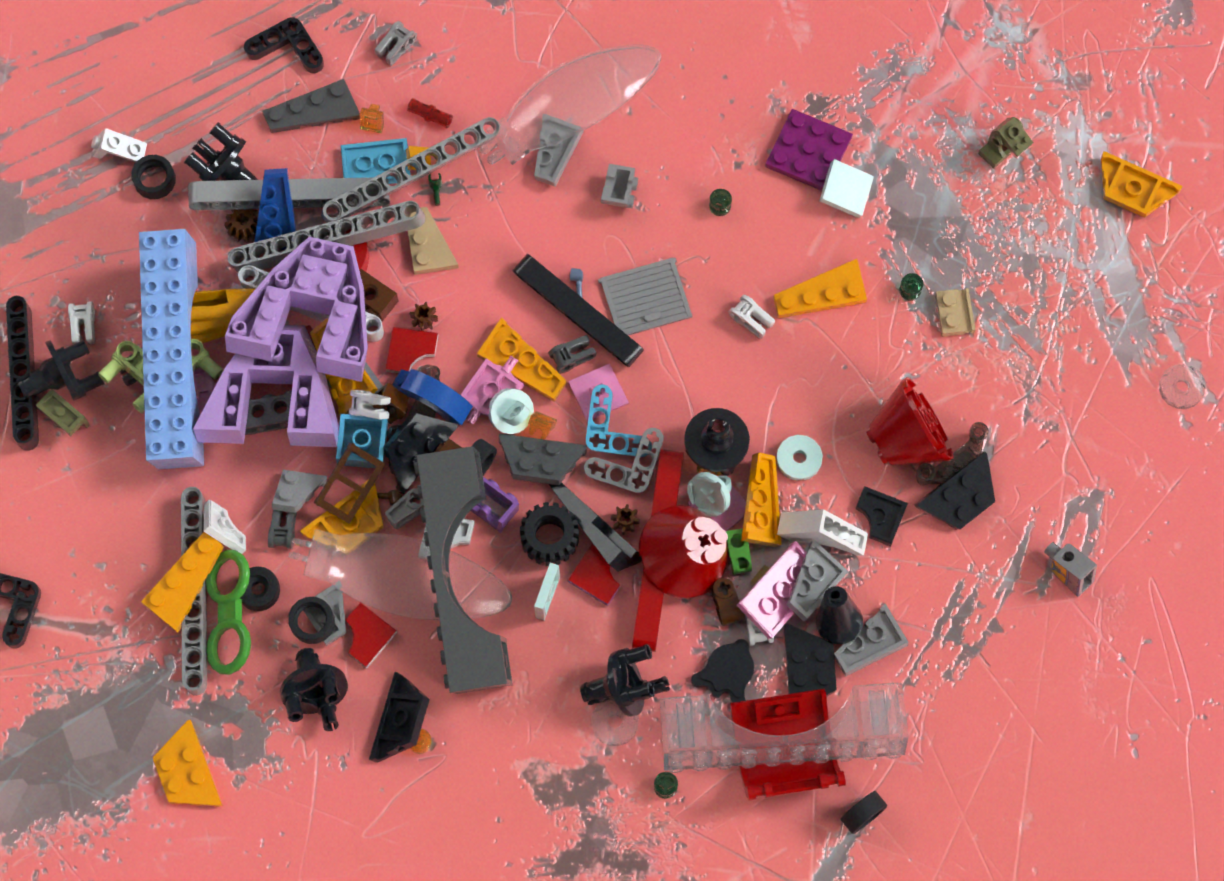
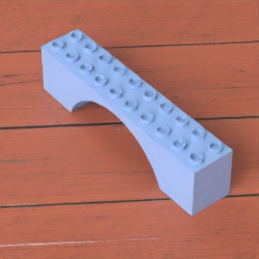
M186 229L139 232L146 461L157 469L204 466V443L197 442L193 430L201 414L196 397L191 356V311L194 293L198 287L196 242Z

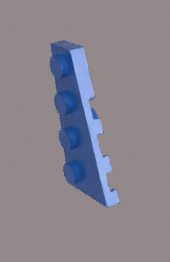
M288 168L264 170L255 242L297 231Z

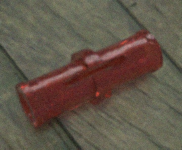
M414 98L408 104L407 111L423 117L427 122L432 121L445 128H448L452 122L453 115L436 109V106L432 104L427 105Z

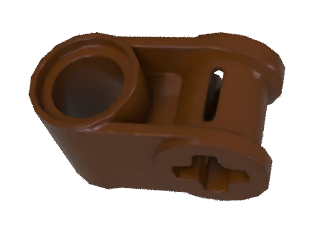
M727 578L718 579L714 583L711 595L721 625L725 626L744 620L745 614L737 606L740 600L738 599L734 584ZM720 587H722L723 590L727 589L726 595H724L723 592H718Z

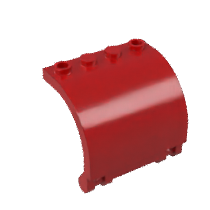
M825 689L730 703L738 764L748 800H755L758 796L768 798L800 791L829 788V785L835 784L838 787L846 785L844 771L840 770L834 751Z

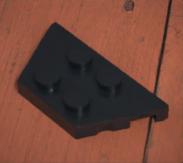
M415 412L408 416L383 447L386 457L389 459L391 474L395 475L397 482L396 490L399 493L404 494L418 477L414 469V462H418L417 455L434 453L437 447L442 442L445 443L457 429V424Z
M981 452L914 504L915 507L924 510L938 520L946 522L955 529L963 528L995 503L987 453Z
M784 624L788 694L825 689L827 697L836 692L833 643L790 624Z
M394 672L369 760L375 763L417 745L430 699L398 672Z

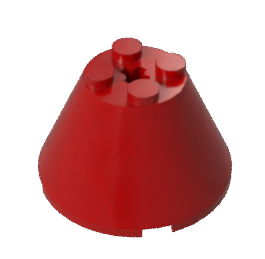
M909 377L900 382L869 425L870 430L866 431L869 440L872 443L876 442L880 450L878 451V456L884 464L889 462L891 465L941 462L953 459L952 448L947 450L945 442L948 438L939 419L923 393L918 394L913 389L916 384Z
M683 505L665 508L649 519L640 536L639 556L642 557L645 567L644 572L658 589L670 596L684 599L701 596L712 590L714 583L722 578L725 572L728 557L726 542L728 536L726 531L717 522L699 509Z

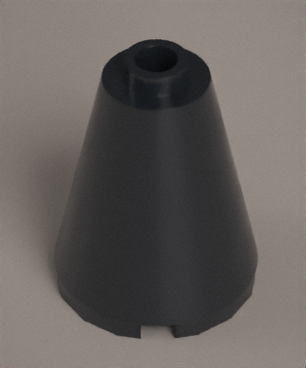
M833 586L828 588L823 595L816 617V627L823 639L825 638L833 644H846L853 641L860 630H862L863 616L848 593L842 587Z

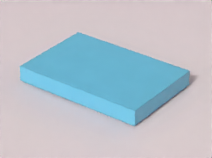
M407 138L341 145L343 178L375 177L406 161ZM406 166V173L408 175H411L410 170H408V167ZM386 177L389 184L397 183L395 177Z

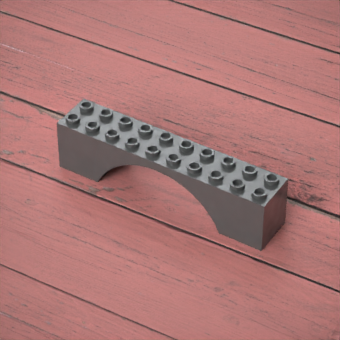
M471 446L417 455L418 462H414L416 476L420 477L421 485L417 486L419 499H422L424 508L421 509L422 522L426 523L427 532H424L425 545L429 546L431 554L427 556L429 570H433L434 576L430 583L432 593H436L437 603H434L435 616L440 619L437 634L439 641H443L444 650L440 651L442 665H446L447 674H444L445 688H449L450 693L461 694L512 686L506 638L486 631L467 615L455 596L449 573V555L456 531L466 515L477 504L486 499L480 452Z

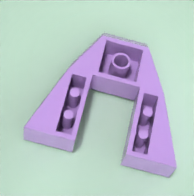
M308 237L272 269L232 316L225 334L226 352L272 362L292 306L330 315L316 355L317 372L362 382L368 343L364 287L354 247Z
M284 325L272 362L240 354L233 356L221 374L193 428L197 442L244 444L251 384L268 383L293 384L287 428L291 446L337 447L338 420L324 373L317 372V352L305 325Z

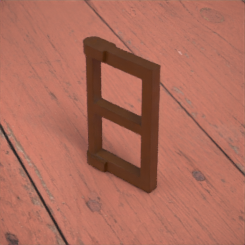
M349 442L345 452L314 503L350 524L386 463L367 453L354 443ZM352 452L377 466L364 488L340 474ZM336 479L361 493L349 514L324 501Z

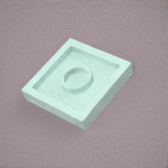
M834 159L830 163L819 201L860 218L863 215L874 176Z
M549 564L534 605L535 617L537 619L545 621L560 579L559 565Z

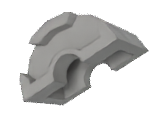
M609 164L601 203L633 208L635 196L631 194L632 190H637L638 178L634 177L635 168Z

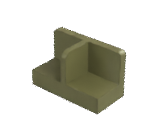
M53 389L36 404V407L69 436H72L81 425L86 428L90 426L85 416Z

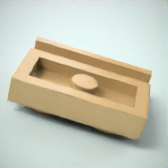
M965 288V290L936 291L935 298L942 337L962 335L970 332L971 334L975 333L969 288Z

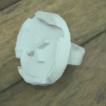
M502 389L490 401L488 415L492 425L502 433H519L527 428L532 421L534 413L533 402L520 389Z
M700 472L689 481L687 486L689 500L693 505L696 504L700 511L709 517H717L728 509L730 505L729 492L732 490L731 479L728 476H716L709 472Z

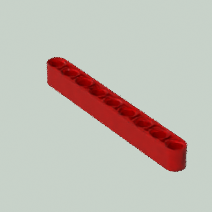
M661 449L651 517L665 508L677 506L684 452ZM644 567L632 649L648 644L651 651L656 652L664 592L649 580L644 572Z

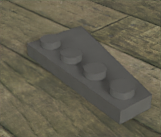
M344 79L262 111L271 133L300 129L301 126L307 125L312 127L320 126V123L332 121L333 123H339L351 118L353 120L361 119V115Z

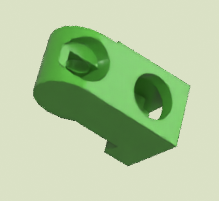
M743 528L726 531L728 536L726 541L727 552L733 575L752 572L749 543L741 541Z

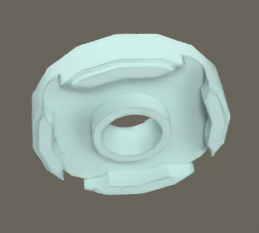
M790 436L778 448V468L784 476L791 480L810 479L817 474L822 465L823 454L821 448L815 440L808 436ZM802 453L805 455L806 460L803 463H797L794 461L793 455Z

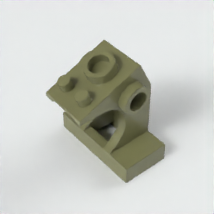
M1010 117L991 132L988 143L979 150L978 154L992 168H995L1011 153L1018 157L1034 142L1024 131L1021 121L1015 117ZM1002 145L1007 147L1008 149L1003 151Z

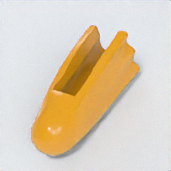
M255 288L195 291L191 311V339H197L201 343H206L225 337L232 316L254 292Z

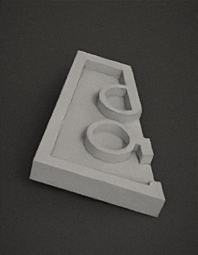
M543 114V126L540 132V146L537 153L534 176L536 180L556 187L584 130L583 127Z
M815 540L809 545L787 606L803 621L821 604L825 591L830 587L836 586L848 573V570Z
M885 603L880 608V611L865 623L853 641L843 644L834 653V658L846 677L907 647L909 642Z

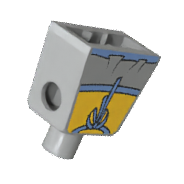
M1052 542L1045 549L1044 553L1052 559L1051 571L1077 597L1095 581L1097 564L1068 543L1061 549Z

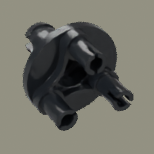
M219 122L210 130L209 134L224 145V149L215 151L200 138L192 149L207 161V164L194 152L184 161L185 164L199 174V178L202 181H215L216 179L220 181L258 180L244 166L243 159L238 156L246 141L242 137L239 138L236 134L232 135Z
M51 340L45 342L52 357L43 361L40 368L16 380L25 399L48 389L59 390L67 386L74 401L85 396L86 392L104 385L103 380L98 375L99 372L81 380L76 379L70 367L71 361L90 353L84 340L69 347H61L56 350Z
M711 408L695 415L687 425L684 437L686 453L696 465L708 471L720 472L724 476H729V472L733 474L735 467L746 456L750 442L749 431L744 421L734 412L723 408Z
M648 644L633 649L624 648L612 652L608 659V673L605 677L582 684L580 692L583 701L588 702V705L613 700L616 701L618 707L625 715L632 717L642 712L645 699L654 697L655 694L669 691L670 684L666 676L651 681L641 679L636 663L652 658L651 648Z
M312 648L301 649L297 652L295 659L297 661V670L287 676L280 688V695L287 709L288 720L298 722L302 720L303 714L318 713L322 717L325 731H333L332 723L336 730L339 726L335 714L336 705L347 693L348 683L346 676L335 666L321 664L318 654L314 653Z

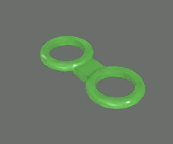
M236 550L221 552L210 574L206 577L207 592L211 599L218 603V624L211 631L207 641V659L213 670L224 675H230L239 671L246 663L251 649L250 632L245 624L242 623V599H240L249 584L250 569L245 556ZM234 560L239 568V579L232 592L223 595L217 588V574L220 567L226 561ZM234 629L240 638V649L237 657L231 663L224 665L218 658V642L225 631Z

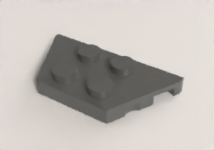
M499 433V443L502 445L504 457L509 464L512 478L515 480L560 485L565 479L566 474L571 472L576 466L579 458L587 453V445Z

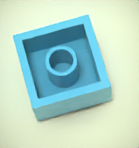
M341 414L336 453L337 463L349 442L354 443L359 448L384 462L385 451L383 447L387 440L388 420ZM353 452L344 465L363 468L377 467Z

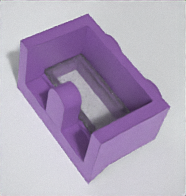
M483 477L486 499L477 504L471 511L502 533L508 522L519 511L518 500L511 493L506 494L499 489L500 487L495 481L487 480Z

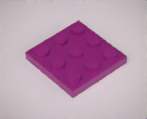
M792 109L766 161L765 167L822 191L831 161L835 159L841 162L853 134Z

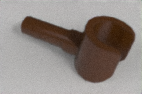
M391 490L388 493H377L379 499H389L391 506L402 498V495L397 490Z

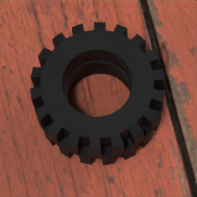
M545 502L543 507H540L539 504L534 506V511L529 509L526 513L527 517H523L521 521L522 526H520L521 544L524 552L528 553V557L531 560L533 558L536 559V563L541 565L542 562H545L546 566H549L550 563L555 562L556 565H559L563 559L566 562L569 559V555L575 553V547H578V523L574 519V514L568 512L567 507L564 505L560 508L558 503L553 502V506H549V503ZM546 524H554L560 527L564 534L558 542L544 544L536 538V532Z

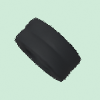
M259 566L249 568V584L240 599H242V604L246 608L253 611H264L277 602L280 595V584L271 570ZM256 583H262L265 586L264 592L259 595L252 593V587Z

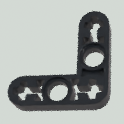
M295 17L279 22L249 38L244 44L246 56L251 60H258L290 43L308 72L318 73L324 67L321 53L301 21ZM293 26L296 28V31L289 30V27ZM275 34L279 36V40L275 43L268 41L270 35ZM262 40H264L266 47L261 43ZM301 41L309 43V46L304 50L297 47ZM255 46L258 48V51L254 52L251 50V47ZM311 54L314 61H317L316 65L310 63L308 55Z
M0 573V597L14 600L2 638L9 647L19 648L24 645L41 598V589L33 581ZM4 582H13V589L10 592H2L1 586ZM19 587L27 591L32 587L35 593L34 595L30 594L27 598L24 592L19 591ZM26 609L28 610L27 618L22 621L17 620V611ZM13 623L19 625L18 629L13 625ZM17 629V634L20 637L12 642L9 636L14 635Z

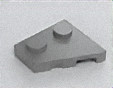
M283 469L272 502V510L296 513L303 507L305 502L314 496V492L320 486L324 487L327 482V476Z

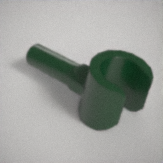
M438 173L439 179L436 181L431 180V174L428 175L429 186L434 192L435 206L440 205L439 188L442 186L440 173Z

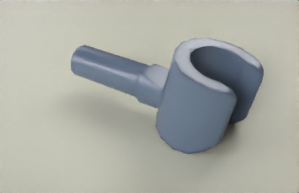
M572 268L570 280L577 281L576 292L583 298V272L581 269Z

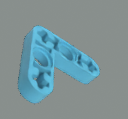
M601 384L596 386L591 395L586 432L588 448L597 452L636 457L638 448H632V452H627L629 438L634 439L633 444H640L642 436L608 432L613 393L607 385ZM601 389H605V393L609 394V397L604 398L603 406L608 405L607 410L601 407L593 408L594 403L599 405L600 399L596 396V392L599 393ZM597 411H601L606 415V420L602 424H595L593 422V414ZM595 434H598L600 439L606 440V435H611L609 449H604L606 444L599 443L597 447H593L590 438H594ZM617 437L623 438L626 442L622 450H615L612 446L613 440ZM650 441V443H649V448H648V449H645V450H650V451H652V443H651V441ZM645 453L642 454L640 457H646L649 454Z

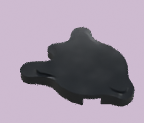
M738 639L734 643L722 645L715 649L710 655L705 668L692 676L691 682L693 686L707 687L715 698H720L723 693L727 692L732 703L746 701L745 688L751 681L754 673V662L749 652V643L744 639Z

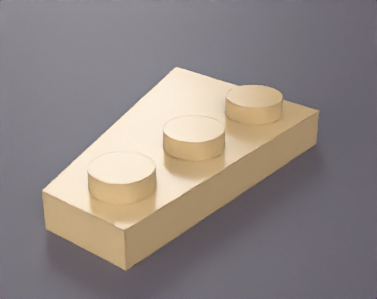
M421 207L425 214L424 224L416 229L408 230L414 275L459 268L428 208ZM416 212L411 213L409 217H413Z

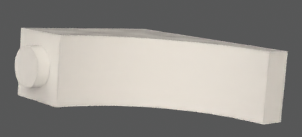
M824 509L781 512L777 535L790 542L811 543L815 540L818 544L838 548L856 556L864 555L868 533Z

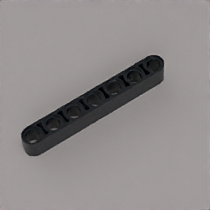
M526 254L512 270L522 281L627 367H630L644 351L638 343L531 255Z
M12 296L6 303L13 437L23 450L30 451L36 448L39 443L37 396L33 395L26 399L25 397H19L22 391L16 380L35 370L32 311L23 297ZM23 306L21 311L14 312L17 307ZM25 327L21 333H16L18 328ZM26 348L24 353L17 354L18 350ZM27 369L24 375L18 376L21 370ZM29 412V416L27 418L20 419L23 413ZM25 434H31L28 440L21 441Z

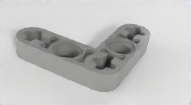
M649 428L644 431L632 469L593 457L585 462L584 471L587 476L633 492H644L650 484L664 441L663 433L657 428ZM653 431L657 432L656 436L659 438V441L654 442L652 446L653 449L656 448V453L642 449L643 445L649 446L650 440L647 439V435L652 434ZM647 453L651 455L652 463L650 466L644 467L640 464L639 459L642 454ZM595 461L598 462L599 467L606 469V464L610 465L606 471V479L602 478L603 472L596 471L595 474H592V469L589 468V465L594 464ZM636 467L649 471L648 476L645 473L643 474L642 481L645 482V485L640 486L639 489L635 488L636 484L632 482L633 478L637 479L640 472H635ZM615 468H619L623 472V478L618 482L613 481L610 476L611 471Z

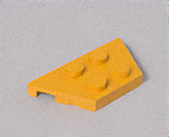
M1103 151L1102 153L1103 199L1145 218L1180 193L1183 187L1108 152Z
M368 481L363 483L361 486L364 488ZM374 483L350 524L326 511L300 531L301 534L335 551L348 555L384 528L376 484ZM354 490L335 504L334 507L349 514L361 493Z
M191 719L187 720L153 756V761L167 800L170 804L221 807L223 805Z

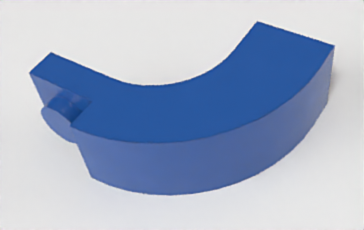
M401 369L392 384L407 397L416 399L432 408L446 421L461 426L473 407L465 398L447 385L414 369L410 371Z

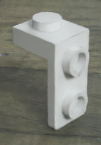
M104 129L99 135H95L91 144V148H94L92 156L101 159L107 153L133 162H137L140 158L144 157L147 146L145 142L109 129Z

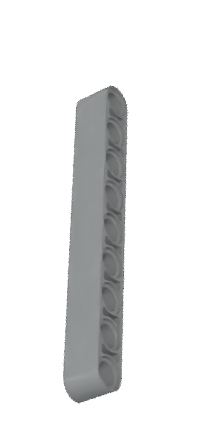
M491 117L485 118L328 201L322 209V219L328 223L347 218L490 142L497 136L500 130L499 122ZM486 124L491 125L494 133H485L483 126ZM471 135L475 143L467 144L464 141V136ZM446 145L453 146L455 154H447L444 147ZM428 155L433 156L436 159V164H427L425 157ZM405 167H415L417 174L413 176L408 175ZM386 177H395L397 185H388L385 180ZM369 186L375 187L378 194L374 197L369 196L366 193V188ZM354 197L357 199L358 205L350 207L346 203V199ZM334 207L338 211V216L334 218L329 217L326 209Z
M374 177L289 179L293 208L324 207L328 201ZM263 180L191 182L188 184L189 208L193 210L259 209ZM369 186L366 188V193L369 196L374 197L378 194L375 187ZM390 195L384 197L383 199L369 206H384L389 204ZM348 197L346 199L348 206L356 207L358 205L356 198Z
M406 201L236 247L229 252L228 262L238 273L242 267L247 265L263 270L279 264L308 237L323 240L327 235H330L327 241L352 246L421 227L425 222V214L416 202ZM416 212L413 217H409L411 213ZM395 218L391 223H387L389 219ZM372 223H373V225L371 226V228L366 229V227H367L369 224H372ZM352 229L349 234L344 235L347 230ZM287 247L285 251L280 252L282 248ZM266 252L263 257L259 258L262 253ZM244 258V260L238 264L239 260Z
M196 487L186 488L181 495V556L189 549V544L192 541H196L204 532V504L206 501L201 491ZM193 496H198V497H199V499H198V501H197L196 503H194V504H189V503H188V501H189V499H190L191 497H193ZM194 518L199 519L197 525L188 526L190 520ZM206 579L190 611L200 609L199 614L191 618L188 613L182 622V684L190 694L196 696L201 695L207 689ZM195 631L200 632L198 639L194 641L189 640L191 633ZM200 655L197 663H189L191 656ZM193 678H200L198 686L189 687V683Z

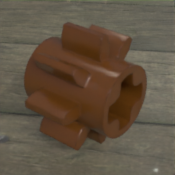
M427 302L420 306L415 304V312L409 313L410 318L414 319L412 326L416 327L418 325L421 331L427 328L432 330L433 322H438V316L433 315L436 313L435 306L430 308Z
M628 504L622 509L617 506V515H611V520L617 521L613 525V529L619 528L622 530V535L629 530L634 533V524H640V519L634 518L638 510L632 511L629 509ZM621 517L625 519L630 518L629 522L627 523L625 520L621 522Z

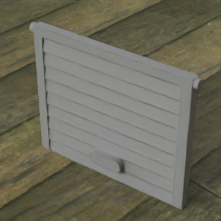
M676 258L666 259L598 279V282L602 284L614 324L627 335L692 318V313L675 262H677Z

